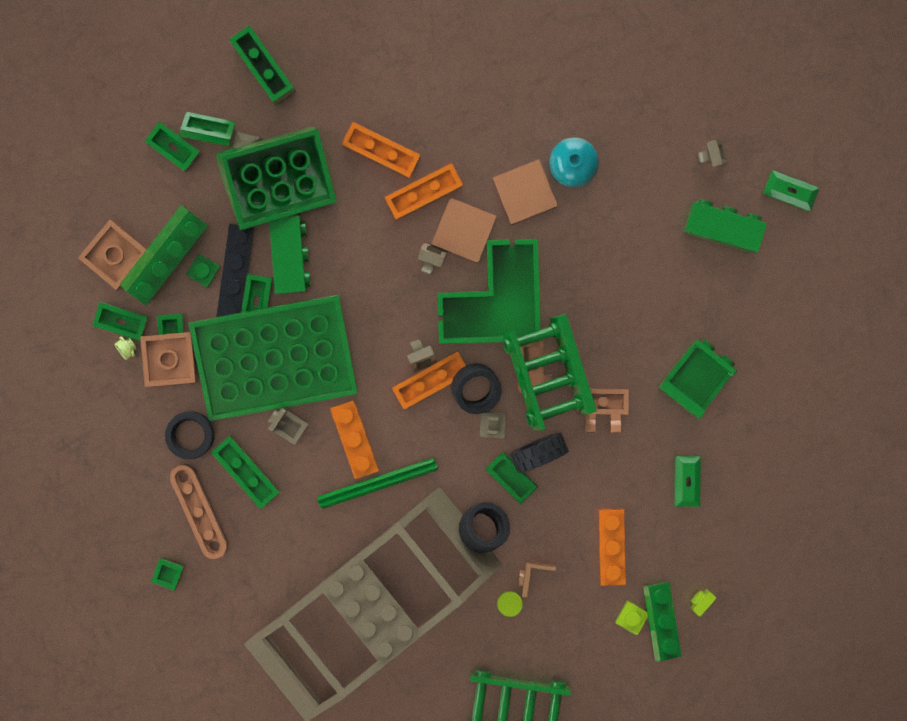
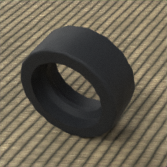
M474 363L461 368L453 377L451 384L452 395L461 409L471 414H482L493 409L499 402L502 393L499 379L493 370L484 364ZM478 376L486 377L491 385L487 395L477 401L465 399L462 390L467 381Z
M183 412L174 416L168 423L165 430V442L175 456L182 459H196L205 455L212 447L214 428L204 415L197 412ZM185 421H195L204 430V441L195 450H185L176 442V429Z
M483 502L474 505L462 515L459 522V533L462 541L468 548L478 553H488L500 547L507 540L510 533V523L507 515L500 507L493 503ZM484 514L494 522L496 527V538L494 540L485 542L475 534L472 520L476 515Z

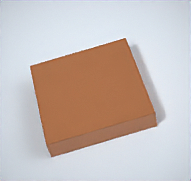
M540 159L492 178L511 225L558 207Z
M450 197L431 245L478 263L497 216Z
M110 219L78 259L115 290H119L121 288L120 283L146 251V248Z
M190 332L140 337L145 387L197 382L194 348Z

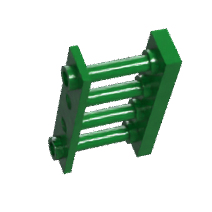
M567 314L551 317L549 327L520 337L516 336L515 331L503 333L505 338L503 339V346L506 353L510 354L528 410L526 413L527 422L530 427L537 431L546 429L543 420L575 409L580 414L585 415L597 412ZM550 337L556 338L559 346L556 352L526 362L524 361L520 347ZM558 361L564 362L566 368L564 376L532 386L528 374L529 371ZM567 385L572 387L574 394L572 400L540 411L536 399L537 395Z
M476 670V673H470V681L477 682L472 719L469 721H482L487 684L502 686L497 721H507L512 688L527 690L523 721H533L537 691L552 693L548 721H558L562 695L570 696L571 689L566 687L565 682L551 681V684L491 676L490 671Z

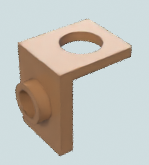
M526 561L525 571L520 570L518 585L523 586L522 597L527 598L531 568L556 571V565Z

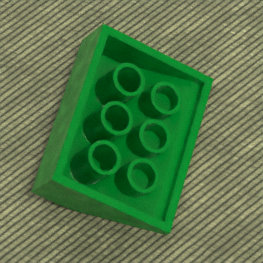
M307 127L215 153L221 178L240 230L337 202L317 128Z

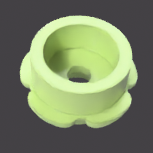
M122 336L119 337L120 340L114 345L125 360L131 356L135 357L134 351L137 350V347L129 337L126 339Z

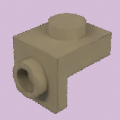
M282 408L280 412L275 410L268 420V423L271 424L268 430L275 432L293 445H296L309 425L285 408Z

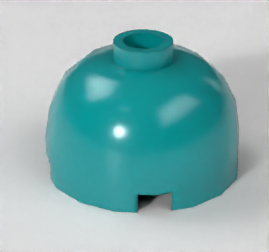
M577 137L566 138L557 143L551 151L549 158L550 173L558 183L565 187H583L592 181L598 171V153L593 145L585 139Z

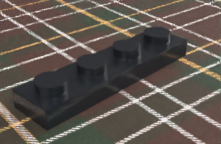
M229 223L216 317L240 313L242 310L255 227L240 230L238 224Z

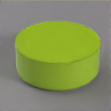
M505 591L499 596L497 605L503 615L513 617L520 613L523 602L518 593Z

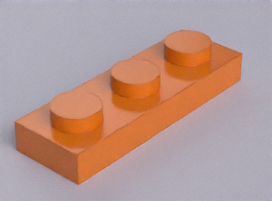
M352 122L342 142V146L408 178L411 177L421 157L420 154Z
M450 163L384 198L395 219L398 220L459 189L463 184L453 164Z
M457 351L392 387L405 410L452 384L453 377L466 365Z
M352 400L330 408L354 478L358 479L378 472L379 468L355 401Z
M598 509L600 585H626L624 509Z

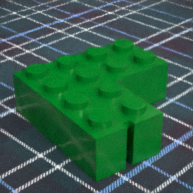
M517 239L514 241V246H510V240H487L488 291L438 293V316L444 317V321H438L439 344L503 342V339H505L503 333L515 331L516 336L520 337L541 330L538 239Z

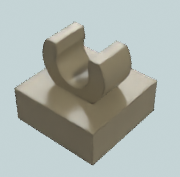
M722 140L707 142L708 150L698 153L700 163L711 161L713 167L728 164Z
M423 243L417 258L424 261L421 271L431 274L434 265L441 267L447 251Z
M420 339L410 343L414 352L407 355L414 372L437 363L431 346L423 348Z
M482 413L479 437L505 439L506 413Z

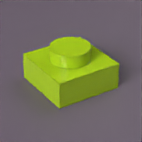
M705 589L704 592L700 590L691 599L693 604L690 608L701 617L717 597L708 589Z
M627 600L615 623L638 635L648 618L646 610Z

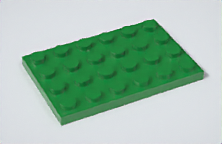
M339 294L189 322L209 421L358 394Z

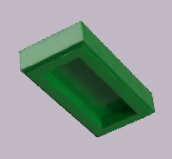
M503 451L485 468L520 505L538 488L524 472L517 473L513 461Z

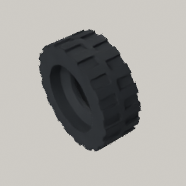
M560 432L526 444L510 453L517 473H521L552 462L567 454L569 450Z

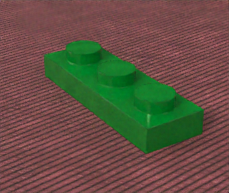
M232 436L226 438L211 452L260 509L280 493Z
M670 582L643 586L655 661L662 662L682 657Z

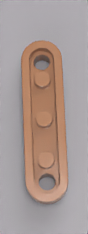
M179 465L170 474L171 484L203 554L209 559H218L226 553L227 541L195 470L189 465ZM182 472L188 475L186 482L180 480ZM211 542H218L219 549L213 550L210 546Z

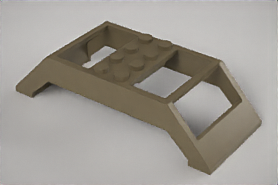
M440 486L317 587L244 643L246 648L305 721L311 720L343 700L464 603L502 566V563L492 551L478 553L468 548L462 541L459 533V522L462 518V513ZM425 509L479 575L459 596L404 529ZM474 530L475 534L482 540V538H481V537L478 535V533ZM397 533L452 600L451 603L419 628L364 561ZM322 593H324L377 660L376 663L346 687L340 684L290 621L293 616ZM283 625L337 694L322 703L269 637V634Z

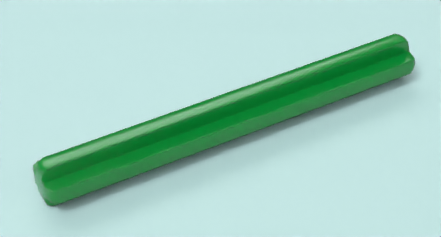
M431 458L317 497L319 507L325 509L438 470L436 460Z

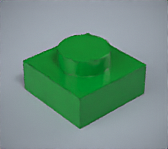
M198 253L186 275L209 288L221 266Z
M159 558L151 583L175 591L184 566Z

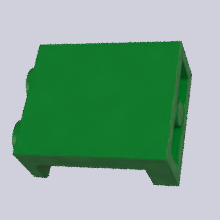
M705 339L702 342L695 340L658 386L659 389L698 419L706 412L705 409L732 375H735L737 372L733 368L735 363L725 355L721 358L713 352L715 347Z

